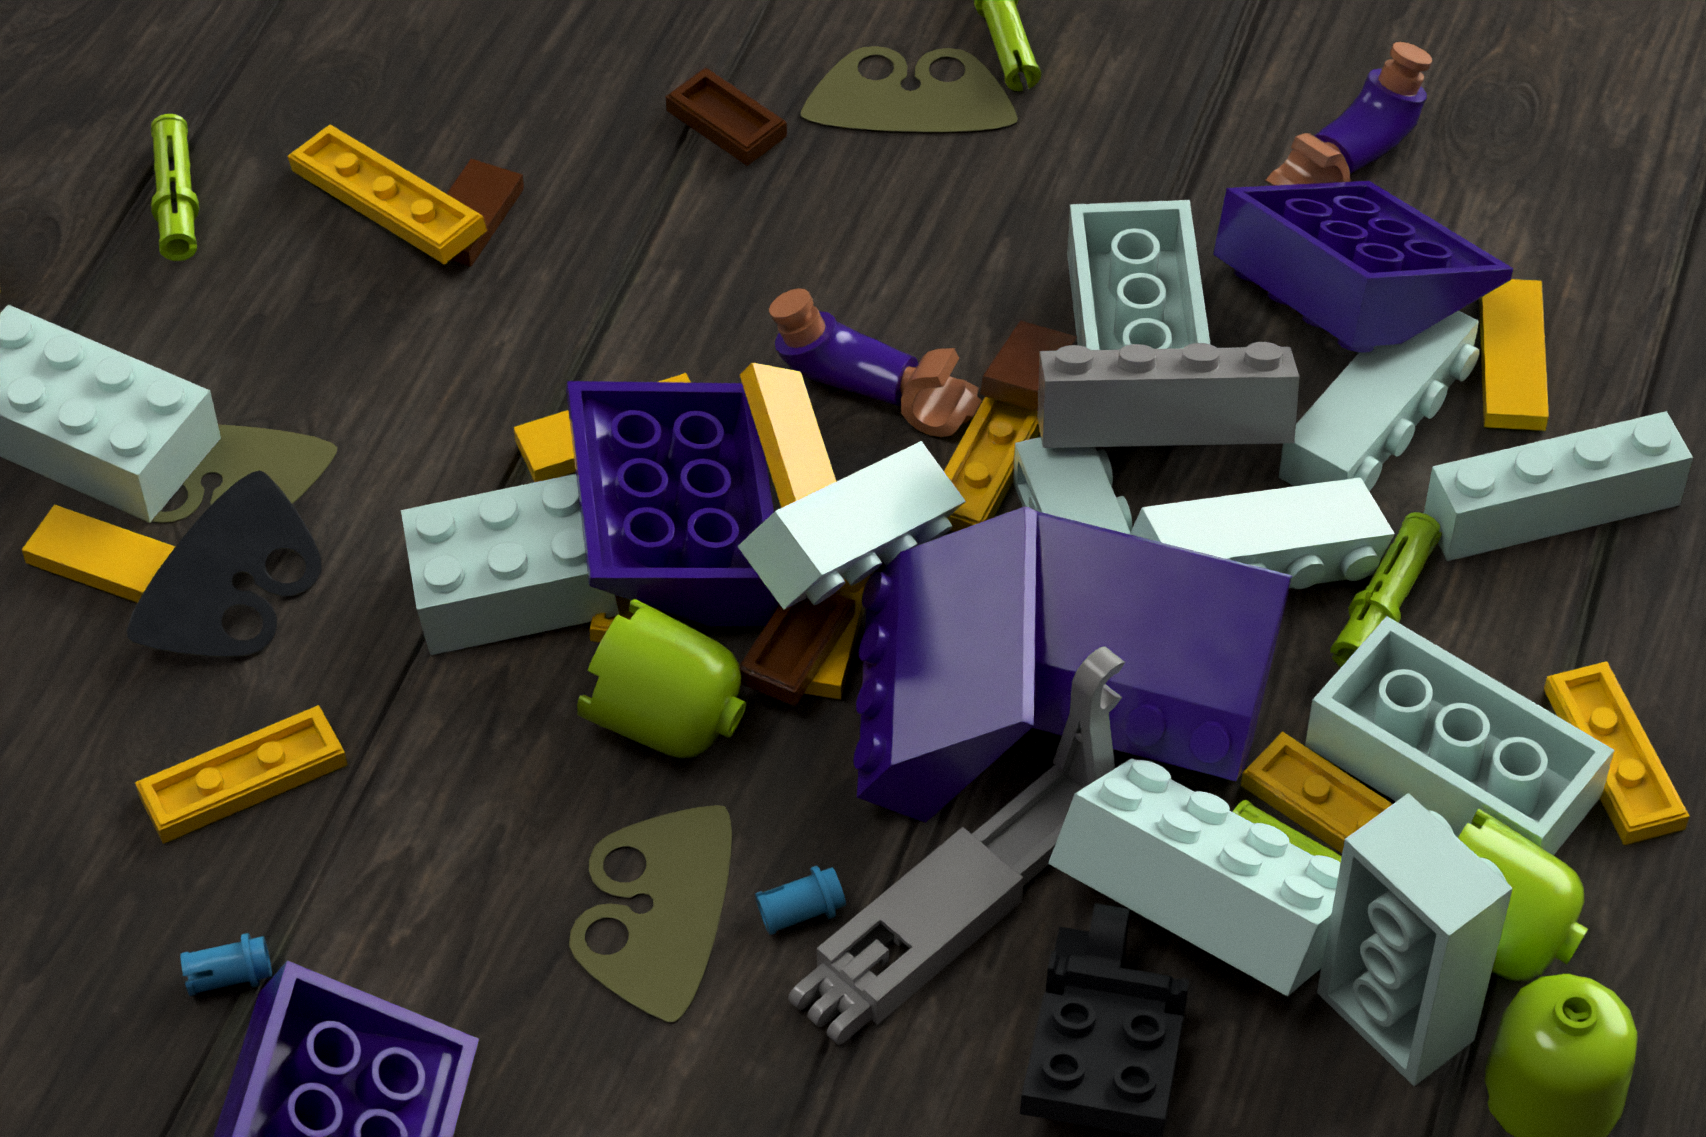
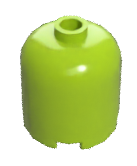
M636 599L631 600L629 611L633 613V616L630 620L620 615L614 618L590 662L587 671L599 678L592 698L584 694L580 695L577 703L578 716L666 755L681 759L695 757L707 750L719 734L728 738L731 737L746 707V702L737 698L741 686L740 664L734 654L719 642Z
M1478 809L1472 819V823L1466 824L1458 839L1479 858H1486L1493 862L1503 873L1507 883L1513 888L1491 973L1510 981H1528L1541 975L1555 958L1567 965L1588 931V928L1577 923L1585 902L1584 887L1577 873L1554 855L1493 816Z
M1571 974L1543 976L1519 990L1502 1015L1485 1069V1084L1489 1094L1487 1103L1489 1110L1507 1133L1514 1137H1607L1622 1115L1635 1064L1638 1037L1629 1008L1611 989L1591 978Z

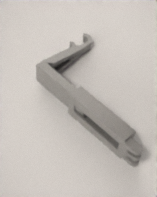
M1101 647L1091 653L1083 661L1073 677L1070 713L1053 760L1055 765L971 834L964 827L959 829L817 947V968L791 990L788 1001L798 1010H803L822 996L812 1005L807 1014L808 1019L817 1027L825 1026L841 1012L842 1014L830 1024L827 1030V1036L836 1044L840 1045L846 1042L870 1020L877 1025L1017 907L1023 899V886L1049 865L1048 862L1075 793L1115 769L1109 712L1119 703L1122 697L1105 683L1113 675L1119 673L1125 662L1108 648ZM894 941L898 946L904 943L910 948L877 977L870 971L878 962L883 966L889 961V949L886 947Z

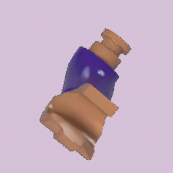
M1405 42L1394 43L1390 50V56L1393 59L1387 60L1382 69H1373L1368 73L1360 94L1351 106L1315 135L1304 133L1296 136L1291 146L1293 150L1286 161L1274 170L1265 182L1271 186L1351 182V173L1379 159L1396 147L1417 125L1427 99V93L1421 86L1424 80L1422 71L1429 69L1432 63L1431 56L1415 45Z
M805 289L789 290L778 296L771 303L769 313L773 321L778 324L779 331L775 340L776 351L792 370L801 371L803 377L901 406V414L909 424L923 433L937 437L953 435L962 423L968 422L974 416L982 402L977 397L979 389L977 386L950 376L959 360L955 348L928 351L918 364L916 357L837 322L835 317L828 312L819 311L813 306V299Z

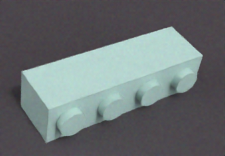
M1457 311L1402 344L1375 346L1371 352H1359L1296 423L1295 442L1283 443L1279 478L1293 486L1361 477L1370 491L1379 478L1382 464L1391 454L1398 457L1404 452L1413 437L1415 426L1424 416L1429 419L1435 416L1445 400L1450 385L1456 379L1461 382L1464 381L1472 372L1479 357V349L1474 347L1479 321Z
M1665 411L1433 466L1424 514L1431 516L1439 523L1441 527L1439 532H1442V536L1438 544L1446 560L1451 561L1679 506L1693 456L1669 414Z
M1041 437L1015 443L1013 484L1022 507L1027 506L1038 512L1130 534L1132 530L1130 509L1124 496L1116 497L1111 487L1113 482L1111 464L1104 449L1096 451L1095 447L1043 448Z
M922 441L776 510L737 547L783 610L806 598H809L813 605H817L839 590L845 584L844 579L848 581L850 586H853L878 569L882 564L881 560L887 566L900 552L944 536L953 527L947 518L966 501Z
M1361 477L1142 507L1130 532V535L1292 575L1289 588L1304 589L1314 584L1345 579L1357 581L1367 576H1372L1395 534Z

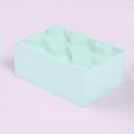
M576 474L401 510L416 608L430 656L591 622L592 617L600 613H606V618L619 615L614 594L589 586Z

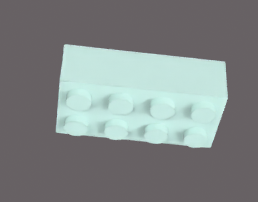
M1190 200L1071 204L1067 257L1077 345L1090 350H1120L1122 347L1131 344L1147 345L1153 349H1181L1193 343L1210 344Z
M7 305L0 313V457L151 523L152 519L162 510L184 481L221 439L210 390L11 305Z
M1388 616L1383 619L1312 700L1305 746L1395 802L1409 793L1425 809L1440 814L1449 823L1457 838L1466 824L1472 823L1476 811L1481 809L1552 855L1558 851L1602 796L1614 754V749Z
M1131 758L1075 793L1048 864L1286 996H1289L1322 968L1340 869L1339 861L1326 856H1313L1289 843V838L1281 830L1263 823H1252L1229 811L1230 807L1223 799L1211 793L1194 792L1172 780L1170 773L1165 768L1150 761Z
M1407 793L1348 836L1344 841L1317 993L1413 1086H1416L1475 1040L1513 888L1507 883L1503 873L1493 862L1486 858H1479L1455 836L1449 823L1435 811H1428Z

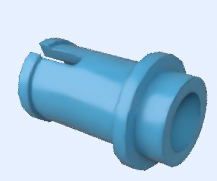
M818 866L811 867V875L765 892L755 893L756 903L769 935L822 914H826L828 919L834 918L836 916L835 910L846 906L845 896L833 867L821 871Z
M245 933L241 934V942L180 954L183 976H188L185 985L189 996L249 981L252 988L260 986V979L272 977L271 962L264 936L251 939L250 934Z

